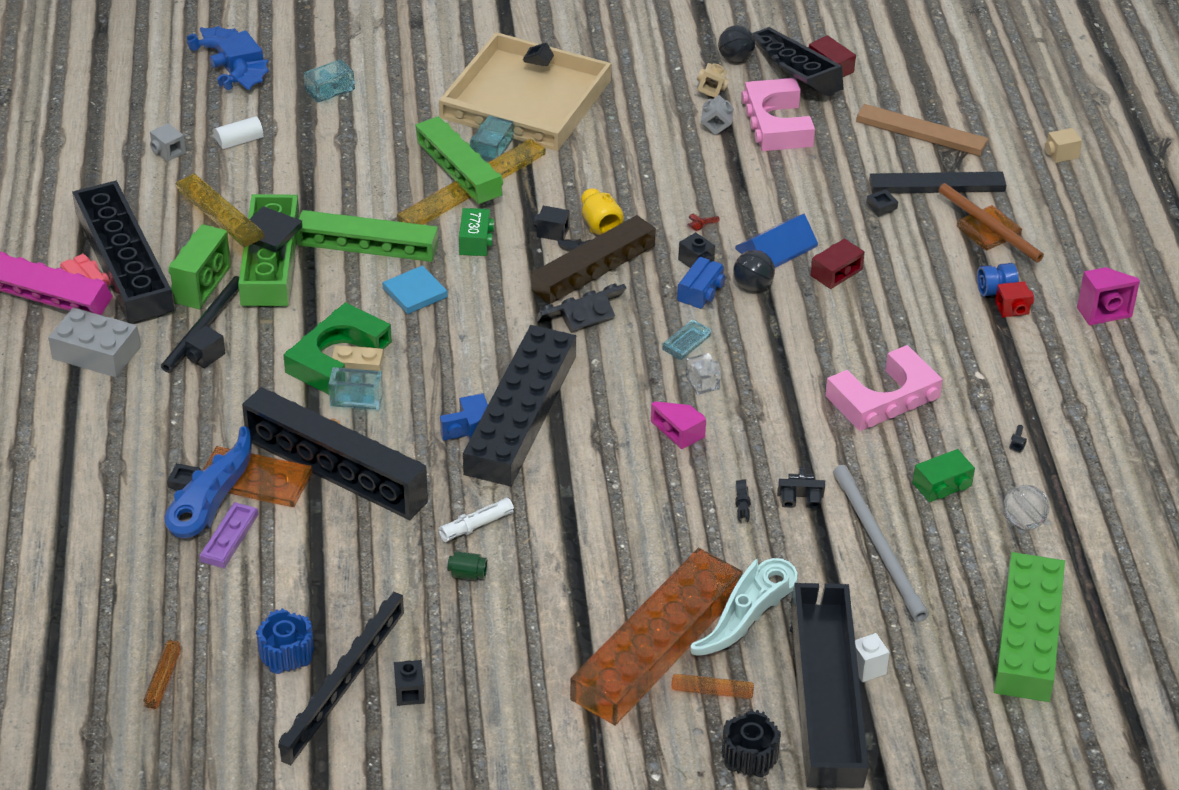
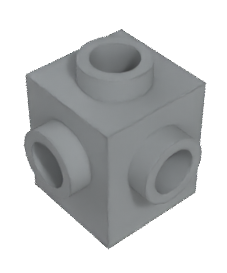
M718 95L704 103L701 122L714 135L732 124L734 108L729 101L724 100Z

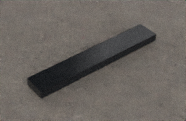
M1003 171L870 173L869 177L873 194L885 189L889 193H939V188L944 183L957 192H1004L1007 186Z

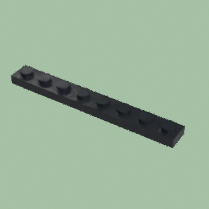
M393 591L390 597L381 603L378 613L374 618L368 620L365 630L360 637L357 636L354 639L348 653L341 656L332 674L326 676L323 686L317 694L314 693L311 696L308 706L302 713L296 716L290 730L281 736L278 743L281 762L290 766L293 764L404 614L402 594Z

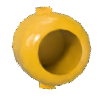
M589 188L583 192L581 197L583 204L582 215L590 227L591 233L601 235L623 223V211L609 193L600 192L595 188Z

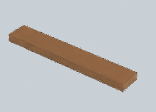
M867 104L862 106L856 118V122L977 156H981L988 142L987 137Z

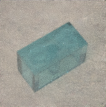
M342 59L304 72L305 91L319 103L354 90V71Z
M489 115L485 122L480 124L476 135L471 137V148L478 152L484 161L497 164L514 139L513 121Z
M332 368L328 384L330 406L380 409L383 397L382 371Z

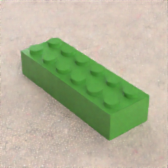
M251 195L248 220L263 206L299 219L298 195ZM296 234L277 253L249 242H244L238 283L241 306H289L297 241Z
M1011 552L997 660L995 694L1050 702L1055 678L1065 560Z

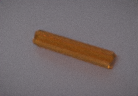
M170 639L165 643L143 699L146 708L156 709L159 707L181 650L180 642L177 640L173 641Z
M676 673L672 677V689L678 691L749 699L753 697L754 683L748 681Z

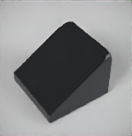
M542 43L530 47L523 61L525 63L548 66L554 54L548 43Z

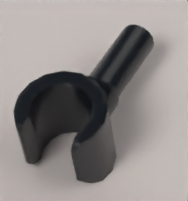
M1018 425L1016 433L1012 434V442L1009 448L1018 452L1024 450L1027 442L1026 438L1021 437L1022 425Z

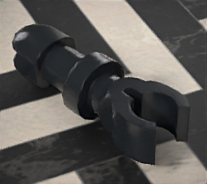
M746 479L736 480L737 497L735 505L738 507L737 519L740 523H742V518H746L747 522L750 520V510L748 507L751 505V499Z

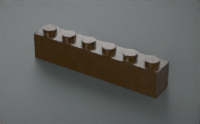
M636 215L531 272V290L547 303L552 304L643 252L650 250L655 246L656 228Z

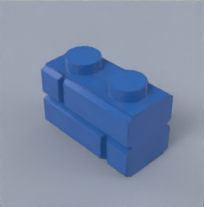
M699 257L678 284V301L685 304L690 303L691 306L699 309L703 308L707 301L711 302L715 296L716 289H721L725 283L726 276L723 275V264L715 261L710 262L709 259Z

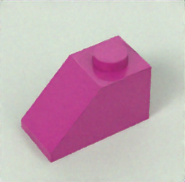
M656 401L651 403V422L680 449H684L705 438L706 418L691 405Z

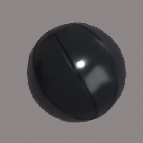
M733 25L726 28L720 35L718 48L726 60L742 62L752 55L755 49V38L748 28Z
M751 250L744 252L737 258L733 274L736 282L743 289L753 292L761 291L772 283L775 275V266L772 259L766 253Z

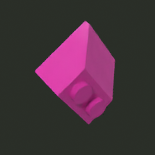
M1107 267L1084 271L1077 309L1088 325L1130 318L1133 316L1140 280L1137 277Z

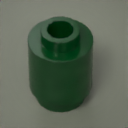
M455 551L454 556H449L447 571L451 572L453 578L478 581L479 578L485 579L488 559L482 557L481 554Z

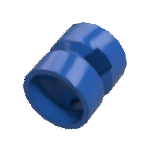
M1014 263L999 264L997 268L992 265L981 266L977 271L978 288L983 297L996 295L998 284L1019 282L1017 268Z

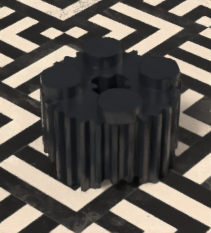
M751 709L744 713V716L739 714L738 718L733 717L730 720H726L723 729L722 758H724V765L729 771L743 772V775L748 773L749 776L754 774L757 777H764L769 774L770 768H773L774 764L776 765L779 756L781 731L778 730V726H774L775 722H770V718H767L764 711L760 713L759 710L754 712Z

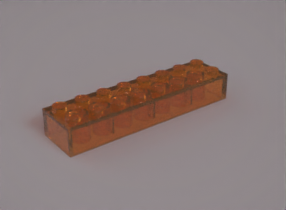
M698 547L570 678V700L616 726L690 648V645L723 613L734 587L743 575V571Z

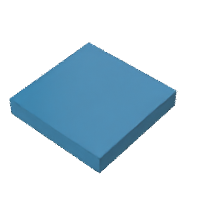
M423 265L382 282L383 289L407 314L448 297V291Z

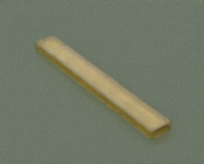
M530 138L488 163L492 169L500 173L503 179L545 155L546 148ZM454 181L398 213L397 221L424 225L469 199L471 196Z
M195 173L175 183L179 192L218 226L227 230L228 234L244 248L265 237L263 231Z

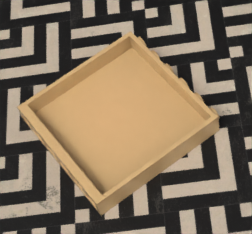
M495 32L439 99V117L559 151L610 83L611 63L553 47L550 48L554 57L548 66L525 63L523 58L528 49L539 44Z

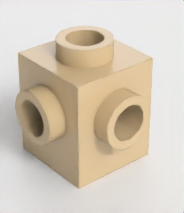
M708 63L706 69L701 68L697 81H700L697 90L705 95L717 97L720 90L725 91L729 79L725 78L728 71L719 64Z

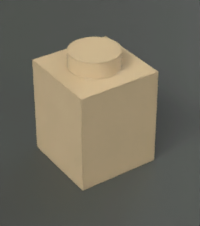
M1073 128L1049 132L1047 142L1045 143V151L1055 163L1077 159L1080 156L1082 139Z

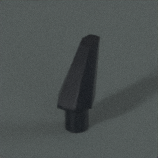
M581 239L557 240L560 248L567 251H572L590 241L582 242Z

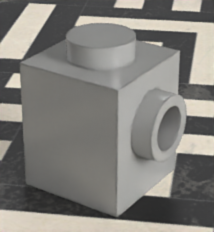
M169 123L150 132V147L152 151L160 155L167 162L186 153L184 135Z

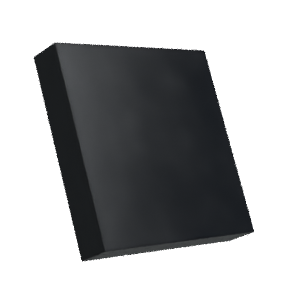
M263 206L237 231V238L277 253L303 227L302 220Z

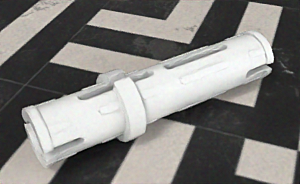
M504 498L471 514H462L453 522L439 527L440 537L444 542H448L460 535H469L480 526L512 514L514 512L513 504L509 498Z

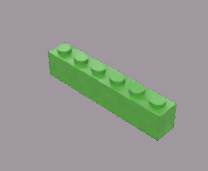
M438 116L415 124L418 144L478 204L502 196L503 179L500 173L492 169L491 165L488 162L486 163L480 154L475 152L469 143L465 142L457 132L455 133L448 123H445Z
M302 210L299 217L302 220L303 227L296 233L297 245L429 262H433L438 247L437 226Z

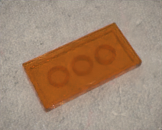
M216 446L203 470L212 464V459L216 454L224 455L230 449ZM251 453L247 468L228 493L295 507L312 474V466Z

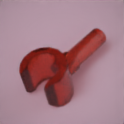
M693 213L688 217L692 222L687 225L695 231H699L708 223L719 222L720 218L719 216L700 218Z

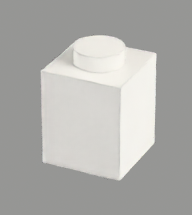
M874 633L855 640L859 679L865 682L885 675L887 673L890 652L879 636Z

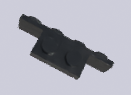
M614 283L597 293L595 290L589 291L582 298L576 300L574 297L562 301L561 305L553 306V304L544 306L540 309L535 320L537 323L563 315L570 333L611 320L615 317L609 300L621 296L626 290L625 284L617 286Z

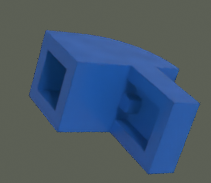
M484 393L459 398L460 412L440 416V434L443 441L468 436L470 440L488 406Z

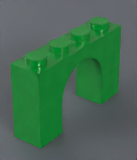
M345 302L283 354L285 373L331 396L346 383L345 364L324 354L322 351L331 345L339 343H349L359 347L384 350L392 343L391 324Z

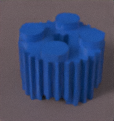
M283 608L280 611L278 609L275 612L270 611L268 618H265V622H261V625L258 626L259 630L256 631L258 652L262 663H265V666H269L270 672L275 674H281L285 670L287 672L290 669L295 670L296 667L308 666L312 661V653H314L312 625L309 617H304L300 614L296 615V613L290 614V612Z

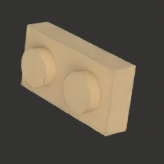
M335 345L332 358L344 363L345 370L380 372L384 352L383 349Z

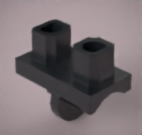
M804 467L798 468V474H788V479L778 480L777 496L781 499L782 507H795L796 497H806V507L818 509L820 507L821 499L824 497L825 480H814V474H805Z

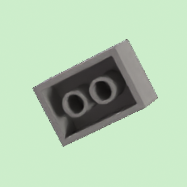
M74 307L48 337L52 359L116 378L140 349L137 325Z

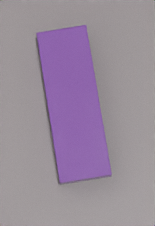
M234 502L201 552L200 562L225 569L258 517V508Z

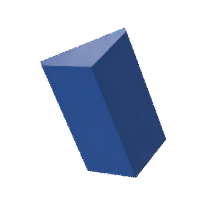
M804 213L736 245L735 249L741 254L751 250L762 251L772 259L776 268L817 247L818 242Z

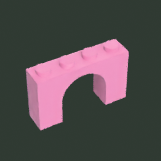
M796 78L745 82V90L741 92L742 104H746V116L750 117L751 130H755V142L759 143L762 151L813 147L815 128L810 116L780 118L768 113L773 110L799 108L800 88Z
M908 345L887 354L885 371L902 387L896 391L884 393L870 390L862 385L848 370L827 378L825 396L859 431L873 427L878 423L940 398L943 379Z

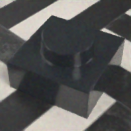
M886 189L867 196L866 203L878 215L898 209V201Z
M176 463L167 480L168 488L182 490L192 480L193 473L196 470H201L200 467Z

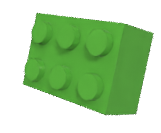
M201 224L198 230L191 235L188 243L181 248L176 259L170 263L169 274L171 275L174 303L200 310L231 268L227 230Z

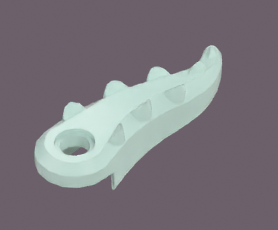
M780 558L768 559L758 565V559H755L734 587L715 629L707 637L690 645L691 654L703 656L731 646L741 637H744L752 623L758 621L766 609L770 606L776 607L783 597L793 591L794 583H797L795 566L789 561ZM773 575H779L783 578V581L773 583L769 578Z

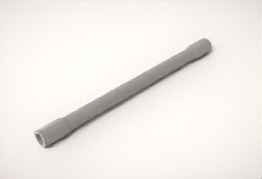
M846 465L837 466L833 474L841 489L845 491L904 598L905 605L915 622L925 620L929 615L919 595L914 591L860 494Z

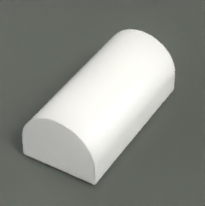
M257 116L214 128V138L222 149L263 137L262 125Z

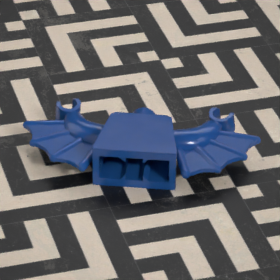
M220 26L214 28L201 27L202 40H199L196 34L187 36V44L193 51L198 50L201 46L218 50V54L210 56V63L213 68L224 66L230 73L229 75L222 74L217 78L219 86L222 87L224 85L226 90H231L233 87L232 83L236 82L250 90L253 85L263 82L262 77L269 72V69L266 67L269 62L268 59L263 60V50L246 30L238 32L235 28L225 29Z

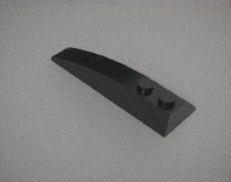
M771 27L752 33L756 42L780 68L800 82L825 96H832L844 89L843 70L840 64Z

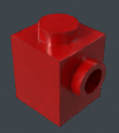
M1026 282L998 284L995 304L1002 318L1029 315L1031 304L1034 303V294L1032 290H1029Z

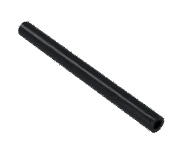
M239 276L232 278L163 361L161 368L165 372H171L186 354L185 340L204 326H209L239 290Z

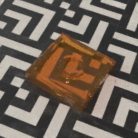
M993 205L982 209L1017 235H1021L1022 228ZM971 215L957 220V227L986 251L1007 242Z

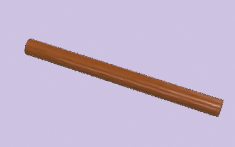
M946 183L940 186V194L1033 261L1038 263L1043 259L1044 253Z

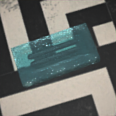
M692 319L663 343L662 350L682 360L711 336V329Z

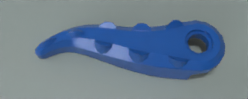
M246 426L240 427L237 442L224 455L216 454L210 466L203 471L196 470L192 475V480L182 490L175 492L174 500L164 516L166 527L172 535L188 538L199 534L206 525L209 529L211 528L223 499L244 473L250 461L252 439ZM183 513L193 514L192 518L188 521L178 520L179 516Z

